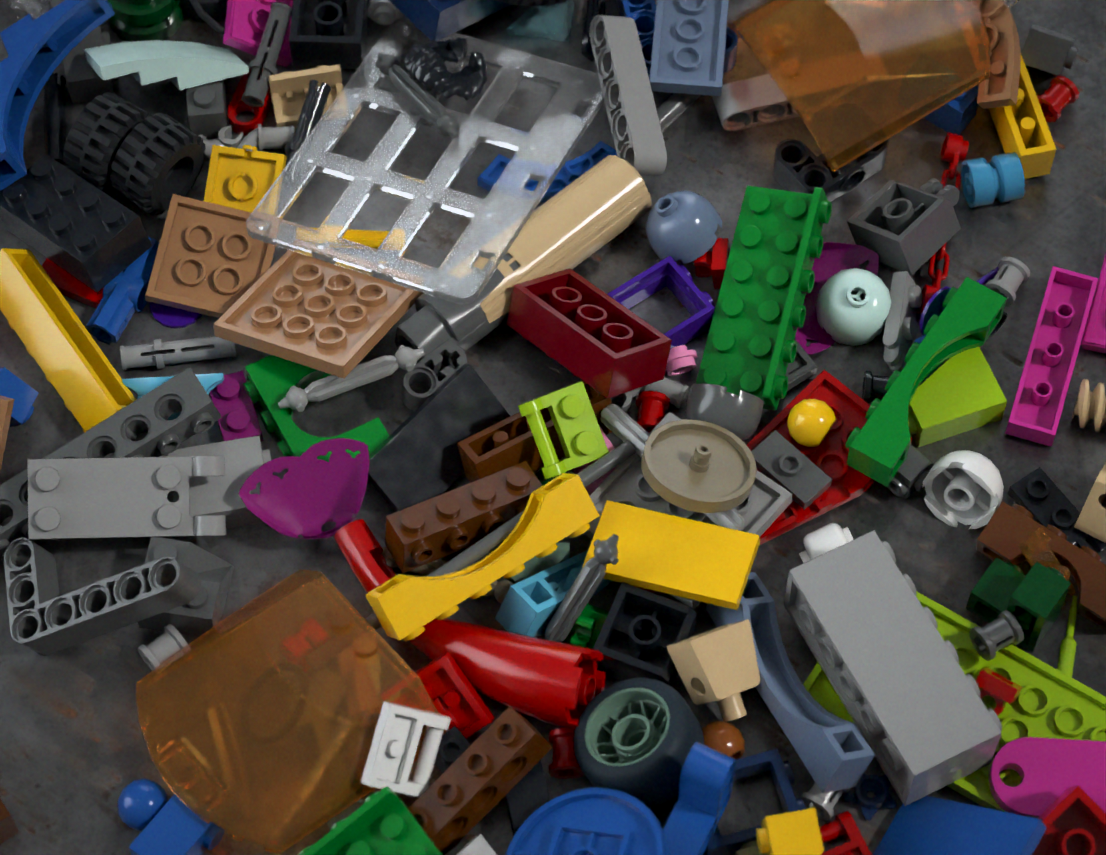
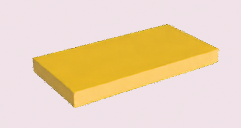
M607 500L582 568L588 560L595 557L594 542L597 539L600 541L607 540L613 534L619 536L617 543V558L619 561L615 565L611 563L606 565L604 579L620 583L624 582L641 588L737 610L760 544V536Z

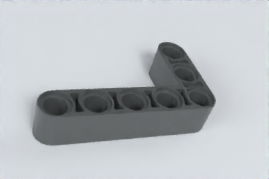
M22 537L12 541L4 553L11 636L16 642L41 655H50L187 604L198 595L201 587L200 577L195 571L178 560L167 556L60 596L56 560L51 552L33 541Z

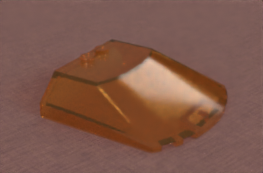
M762 0L727 21V27L731 28L737 36L742 38L804 121L832 171L838 170L988 79L991 73L990 42L983 17L974 0Z
M299 569L244 605L136 682V706L141 732L154 765L172 792L208 824L213 822L220 828L228 831L229 836L239 842L246 839L263 845L265 851L281 854L376 789L361 783L383 701L438 713L419 676L320 571ZM423 725L413 763L419 758L427 730L426 725Z

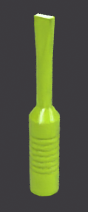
M1074 595L1068 614L1066 636L1060 643L1057 670L1070 677L1073 676L1077 646L1074 640L1077 596Z

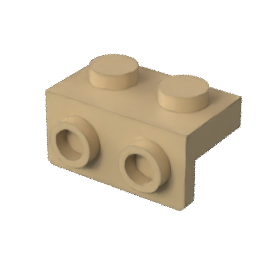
M322 65L313 69L294 72L285 71L268 77L277 127L294 125V128H296L310 80H317L318 86L321 85V82H324L332 87L319 125L349 120L340 65Z

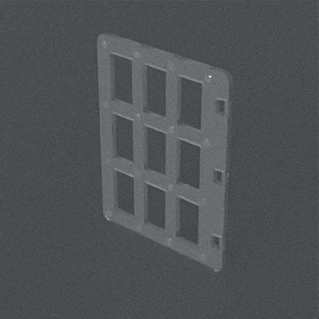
M404 19L395 20L383 33L325 114L321 115L317 125L247 218V233L254 239L457 304L472 303L482 292L603 105L604 97L598 73L459 33H453L439 40H455L458 37L467 39L468 53L465 58L459 63L444 62L449 72H458L465 61L469 62L471 52L482 53L485 58L486 67L500 72L470 115L444 108L446 114L452 115L460 123V129H457L459 137L452 140L430 174L423 181L391 171L390 168L421 124L434 128L433 124H430L405 96L378 88L386 75L381 73L379 68L376 67V61H379L377 57L379 53L385 55L392 54L399 59L408 45H426L431 40L413 23L407 22ZM523 78L558 88L529 133L494 123ZM434 89L429 91L437 100L442 96V94L437 95ZM578 106L587 108L582 117L573 114ZM363 107L397 117L366 162L331 152ZM480 142L516 152L485 199L449 188ZM316 172L351 182L318 230L283 220V217ZM530 179L539 182L533 192L525 189ZM375 190L410 200V203L378 249L342 238ZM435 208L471 219L439 269L402 257ZM479 256L489 259L482 270L474 267Z

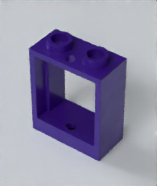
M668 256L607 295L627 309H630L667 286L692 315L664 333V335L672 340L670 348L689 343L710 329L715 311V303L706 291L701 292L693 283L692 276L687 268L683 265L679 266L671 256Z

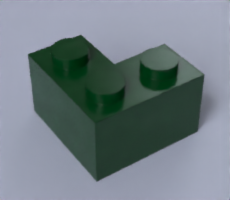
M996 557L972 589L966 609L987 623L998 619L997 616L1004 610L1009 611L1014 615L1024 633V640L1020 644L1033 652L1058 618L1071 583L1055 568L1045 567L1037 561L1027 575H1025L1017 565L1009 562L1005 563Z

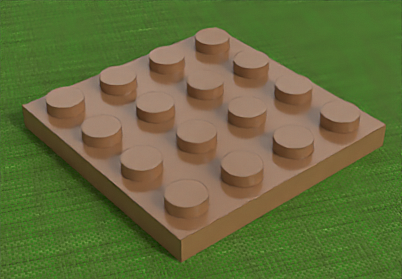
M296 242L213 324L216 337L345 379L415 304V300L425 293L424 281Z

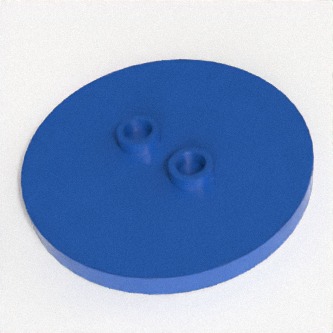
M585 788L560 795L534 811L516 831L505 855H669V847L665 833L656 816L643 802L615 789Z

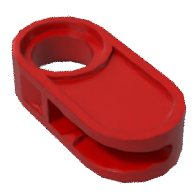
M250 73L244 74L241 77L227 112L232 130L237 134L243 132L244 136L258 128V124L263 126L272 104L270 85L263 107H252L242 101V95L245 92ZM243 111H250L255 114V117L249 122H240L236 119V116Z

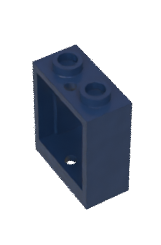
M778 748L736 760L733 781L770 771L784 813L806 809L802 798L796 799L791 787L795 783L794 774L789 761L782 762ZM717 825L703 855H735L742 845L757 840L756 829L762 827L759 825L721 836Z

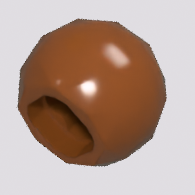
M713 721L701 728L705 746L736 760L740 759L744 754L745 740L740 730L731 723Z

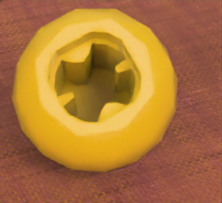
M804 399L790 410L787 426L790 435L798 444L807 447H818L831 429L836 417L834 411L826 402L818 399Z

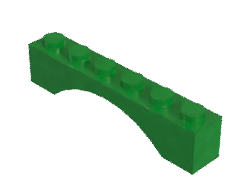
M969 277L965 278L959 288L953 286L943 302L942 306L945 309L941 315L934 314L930 318L923 333L926 336L921 344L917 342L912 344L906 354L904 362L907 364L901 372L895 370L885 386L887 393L883 399L876 398L872 402L866 413L865 418L867 422L863 428L856 427L850 434L845 445L849 449L848 466L888 487L907 459L911 442L908 408L918 386L931 371L947 359L965 350L984 345L1002 318L1007 300L1006 297Z

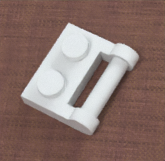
M383 701L361 783L380 789L388 786L393 792L420 797L431 786L428 784L444 730H448L451 717ZM423 725H426L427 730L413 780H408Z

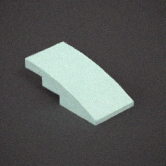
M150 40L120 42L84 49L87 63L103 81L131 74L141 85L169 79L179 90H184L249 73L248 66L230 49L196 42Z

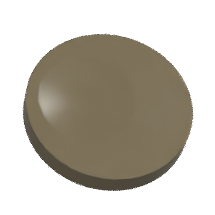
M676 420L661 425L648 437L641 457V469L645 480L660 497L677 507L700 513L723 512L743 503L752 490L757 473L756 462L752 452L738 436L721 426L701 420Z

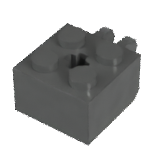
M934 178L929 181L927 180V183H924L919 189L900 181L890 180L847 220L855 244L865 246L878 253L880 263L902 272L908 271L910 275H913L961 229L953 207L954 205L956 206L960 199V190L953 185H946L943 188V184Z

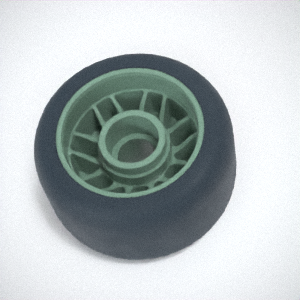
M649 678L624 680L600 692L583 710L574 732V754L576 760L594 788H609L625 792L643 802L648 808L661 805L679 794L681 771L695 742L704 745V736L700 723L683 697L668 684Z

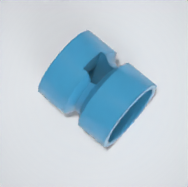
M1015 152L994 155L991 162H987L984 157L962 162L961 182L969 207L991 205L995 198L1002 203L1020 200L1024 197V172L1020 158Z

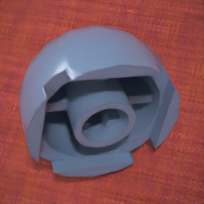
M681 190L663 196L656 202L647 217L646 235L652 249L661 260L671 256L674 261L681 259L686 264L703 256L715 244L718 238L714 233L718 225L722 229L723 222L718 211L706 198L692 191Z

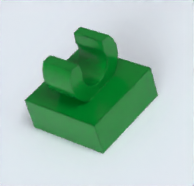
M587 604L564 641L576 646L593 649L609 611Z

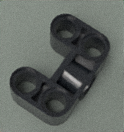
M843 103L834 109L832 115L830 141L834 146L817 157L800 140L786 139L781 141L775 152L774 177L786 191L813 194L814 188L809 186L823 188L828 201L832 202L844 193L852 191L861 182L883 169L889 143L888 136L861 107L853 103Z

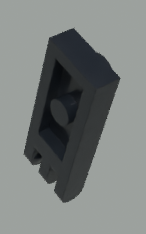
M1040 467L1010 486L1008 495L1016 504L1027 509L1033 515L1034 521L1044 527L1052 525L1066 534V540L1078 548L1082 545L1091 549L1093 547L1098 553L1106 549V543L1074 528L1080 512Z

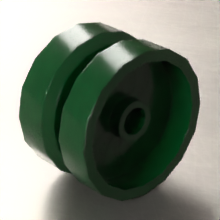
M108 0L115 12L108 19L111 29L120 39L126 42L166 40L178 31L184 21L185 13L180 0Z

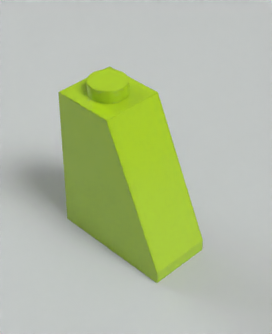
M980 347L965 350L949 358L917 388L908 408L909 431L917 447L1002 420L1007 400Z

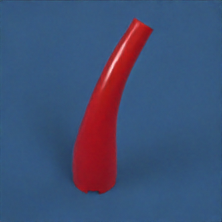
M358 519L352 521L336 532L334 539L367 593L397 575L391 567L386 565V560L381 554L383 548L365 520ZM449 618L442 620L433 619L424 625L425 631L422 634L409 640L411 644L432 661L449 651L475 690L505 706H511L520 713L549 724L575 729L583 710L594 697L604 690L606 672L597 670V661H601L604 658L599 650L526 636Z

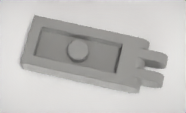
M908 271L893 272L890 290L891 307L886 317L883 343L885 344L883 358L892 372L895 370L901 372L906 365V362H904L906 354L912 346V341L917 338L918 334L916 315L917 308H920L922 305V291L920 286L915 284Z

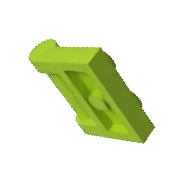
M583 381L518 405L521 416H526L543 461L544 467L541 470L545 479L563 474L609 453ZM547 407L566 456L562 460H558L540 411Z

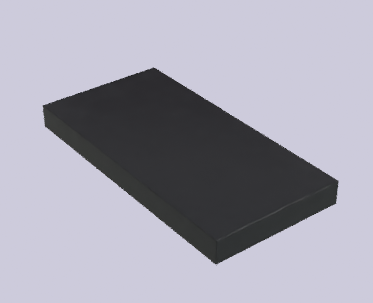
M464 364L369 455L368 480L395 513L441 495L464 473L457 443L510 417V415L472 366Z

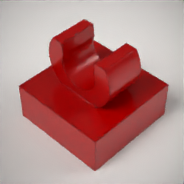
M718 238L713 245L712 252L707 251L703 256L694 260V266H696L695 275L697 277L712 276L714 289L721 288L730 253L728 238Z
M988 667L982 669L976 679L977 685L982 688L980 690V699L982 700L984 696H991L995 699L996 707L993 711L997 716L1004 711L1005 702L1011 704L1016 701L1023 688Z

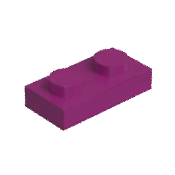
M243 370L224 375V381L218 384L209 394L222 416L217 421L223 441L260 436V441L262 442L264 441L254 405L243 387V383L246 382Z

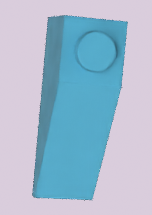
M588 550L511 585L495 619L508 632L531 637L545 634L547 624L582 570ZM603 578L592 597L610 584L612 580Z

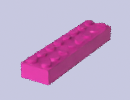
M1055 266L1052 267L1005 434L1052 447L1099 278Z

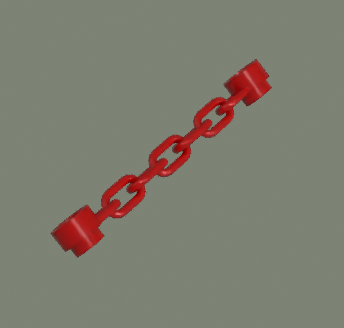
M947 132L940 153V160L950 162L949 168L943 171L941 183L944 188L946 187L947 176L949 180H953L956 176L955 186L960 190L961 174L957 171L958 161L963 162L965 160L969 141L963 140L962 135ZM947 242L929 260L928 274L933 279L932 286L924 285L922 289V305L920 308H917L918 314H922L925 305L932 295L941 289V281L947 278L950 257L945 251ZM935 257L937 261H941L944 257L943 272L937 269L934 273Z

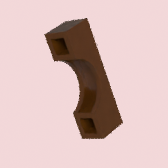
M1002 502L977 538L976 550L993 561L997 557L1005 563L1009 562L1017 566L1034 560L1048 561L1061 566L1071 575L1077 585L1079 592L1077 613L1106 631V564L1101 562V556L1089 547L1082 545L1078 548L1068 542L1066 534L1052 525L1044 527L1034 521L1033 515L1024 507L1018 504L1010 506Z

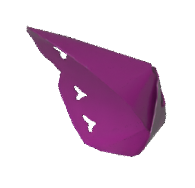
M823 242L821 256L814 259L812 267L815 275L813 289L811 293H806L803 303L806 307L804 325L802 328H797L795 339L808 355L828 349L836 342L831 338L830 334L825 333V329H822L817 321L815 307L820 289L834 274L845 269H861L859 265L863 264L866 260H869L866 270L877 276L879 270L878 253L862 245ZM806 339L816 340L817 343H810V345L807 347Z
M335 438L313 444L300 457H278L256 469L240 488L239 496L249 511L280 534L298 539L329 538L334 536L343 526L352 522L360 511L367 487L370 465L368 445L354 439ZM349 449L352 452L360 451V454L353 458L345 450ZM329 451L332 452L329 462L317 459L320 455L326 456ZM288 468L283 479L273 475V472L280 473L283 469ZM258 482H261L260 494H250L251 490L256 489ZM326 522L336 523L333 529L325 532L321 531L323 524Z

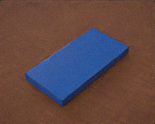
M926 795L906 806L904 804L901 805L873 855H1032L1047 827L1041 819Z

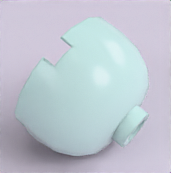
M859 268L841 270L831 276L819 291L815 307L818 324L838 343L850 346L867 344L885 329L886 317L891 307L890 293L882 279L868 270Z

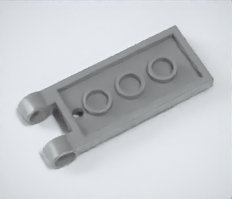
M225 456L27 459L29 539L226 535V515L190 516L189 477L225 476ZM170 491L178 492V501L170 502L167 498Z

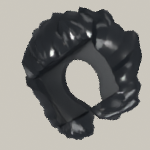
M458 37L455 40L430 41L426 45L413 44L402 55L404 69L410 72L411 79L424 83L427 91L434 89L437 95L443 94L444 98L457 95L468 101L481 93L483 85L487 81V68L482 53L471 52L468 65L460 72L451 73L445 66V61L459 63L465 58L468 53L467 39Z

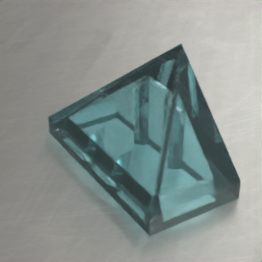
M574 0L554 5L532 6L505 30L510 36L570 42Z

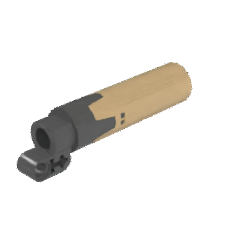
M616 155L606 156L415 300L417 313L397 327L395 344L398 348L404 345L412 349H423L425 355L417 360L414 369L405 373L400 394L401 400L407 408L416 411L457 370L467 363L465 351L508 319L514 285L571 268L573 270L651 210V195L648 192L645 181L628 161ZM443 363L446 367L440 371L441 365ZM414 383L423 384L427 387L428 392L422 394L415 393L411 390L410 385Z

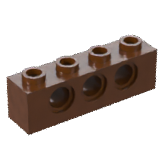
M509 706L408 809L442 855H445L486 816L553 746L527 719Z

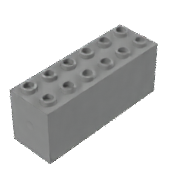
M875 530L790 569L783 605L857 728L873 750L875 758L904 806L989 765L1002 734V726L997 714L991 708L987 709L980 699V690L975 679L970 674L965 675L958 664V654L952 643L948 640L944 641L939 634L937 621L932 611L928 607L923 608L917 599L916 588L912 579L907 574L902 575L895 564L896 558L891 546L886 541L882 542Z

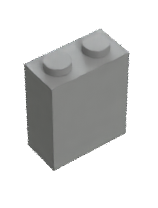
M260 436L179 448L167 454V457L225 456V476L189 477L190 516L226 515V529L265 523L247 509L239 496V490L246 479L256 469L272 460L270 449L262 450ZM258 482L256 489L251 490L249 493L260 494L261 482ZM172 491L173 502H176L179 499V494L176 491Z

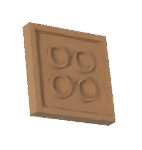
M173 194L148 283L145 301L220 318L271 267L282 220Z

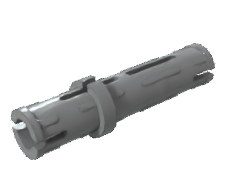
M216 336L162 342V338L154 339V343L120 346L123 370L156 365L157 369H163L165 364L237 357L235 343ZM215 347V348H211V349H203V350H194V351H185V352H182L183 350ZM172 351H175L174 353L158 354V353H164V352H172Z

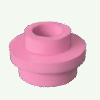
M686 345L670 348L666 366L667 375L677 376L694 370L697 367L695 359L698 357L696 350H687Z

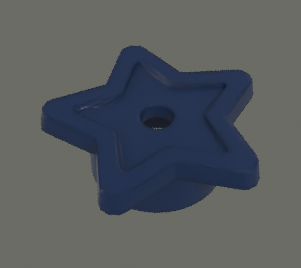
M864 773L856 787L843 796L845 802L860 807L866 821H870L878 809H894L897 806L895 800L888 793L890 781L886 775L877 776ZM870 791L875 795L872 798L867 796V793Z

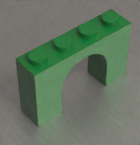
M269 355L245 366L247 382L243 383V387L253 404L258 402L263 410L259 415L266 431L269 434L275 432L279 442L276 443L280 456L300 457L313 444L335 438H347L364 442L368 445L370 455L389 437L379 417L337 436L318 437L302 431L293 422L292 415L294 410L291 408H280L278 402L286 397L291 386L305 389L310 383L331 374L274 355ZM349 449L345 450L353 458L360 454V451L352 452ZM329 451L326 456L320 455L317 459L329 462L332 452Z

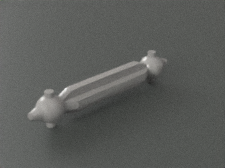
M401 345L395 356L384 355L359 364L345 379L330 375L310 383L305 389L291 386L286 397L278 402L280 408H291L302 412L307 406L308 401H323L390 376L398 368L412 371L417 360L424 356L425 352L423 349H412Z

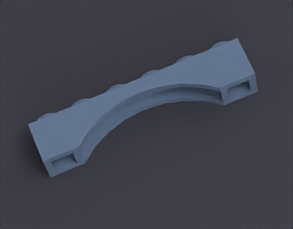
M752 572L749 574L737 610L709 603L706 610L717 627L749 619L760 674V683L755 687L822 793L855 787L875 754L855 723L842 720L826 711L812 698L800 682L782 642L777 622L775 601L756 572Z

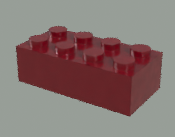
M571 268L513 286L507 325L521 334L524 339L529 340L544 351L547 356L555 359L571 371L573 375L593 387L600 395L608 399L664 379L672 340Z

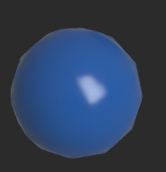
M146 778L134 780L123 788L118 798V814L122 822L127 826L142 832L169 801V796L166 790L155 781Z

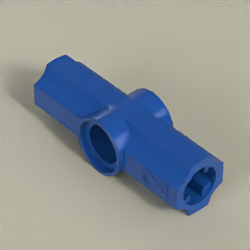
M149 237L152 247L104 286L103 298L86 325L88 332L95 336L97 340L109 345L110 343H117L134 312H141L147 305L148 301H145V295L159 242L154 238Z

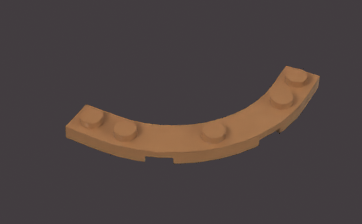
M951 0L964 9L976 25L975 30L981 53L977 104L982 109L1017 105L1021 60L1020 42L1014 18L1004 0Z

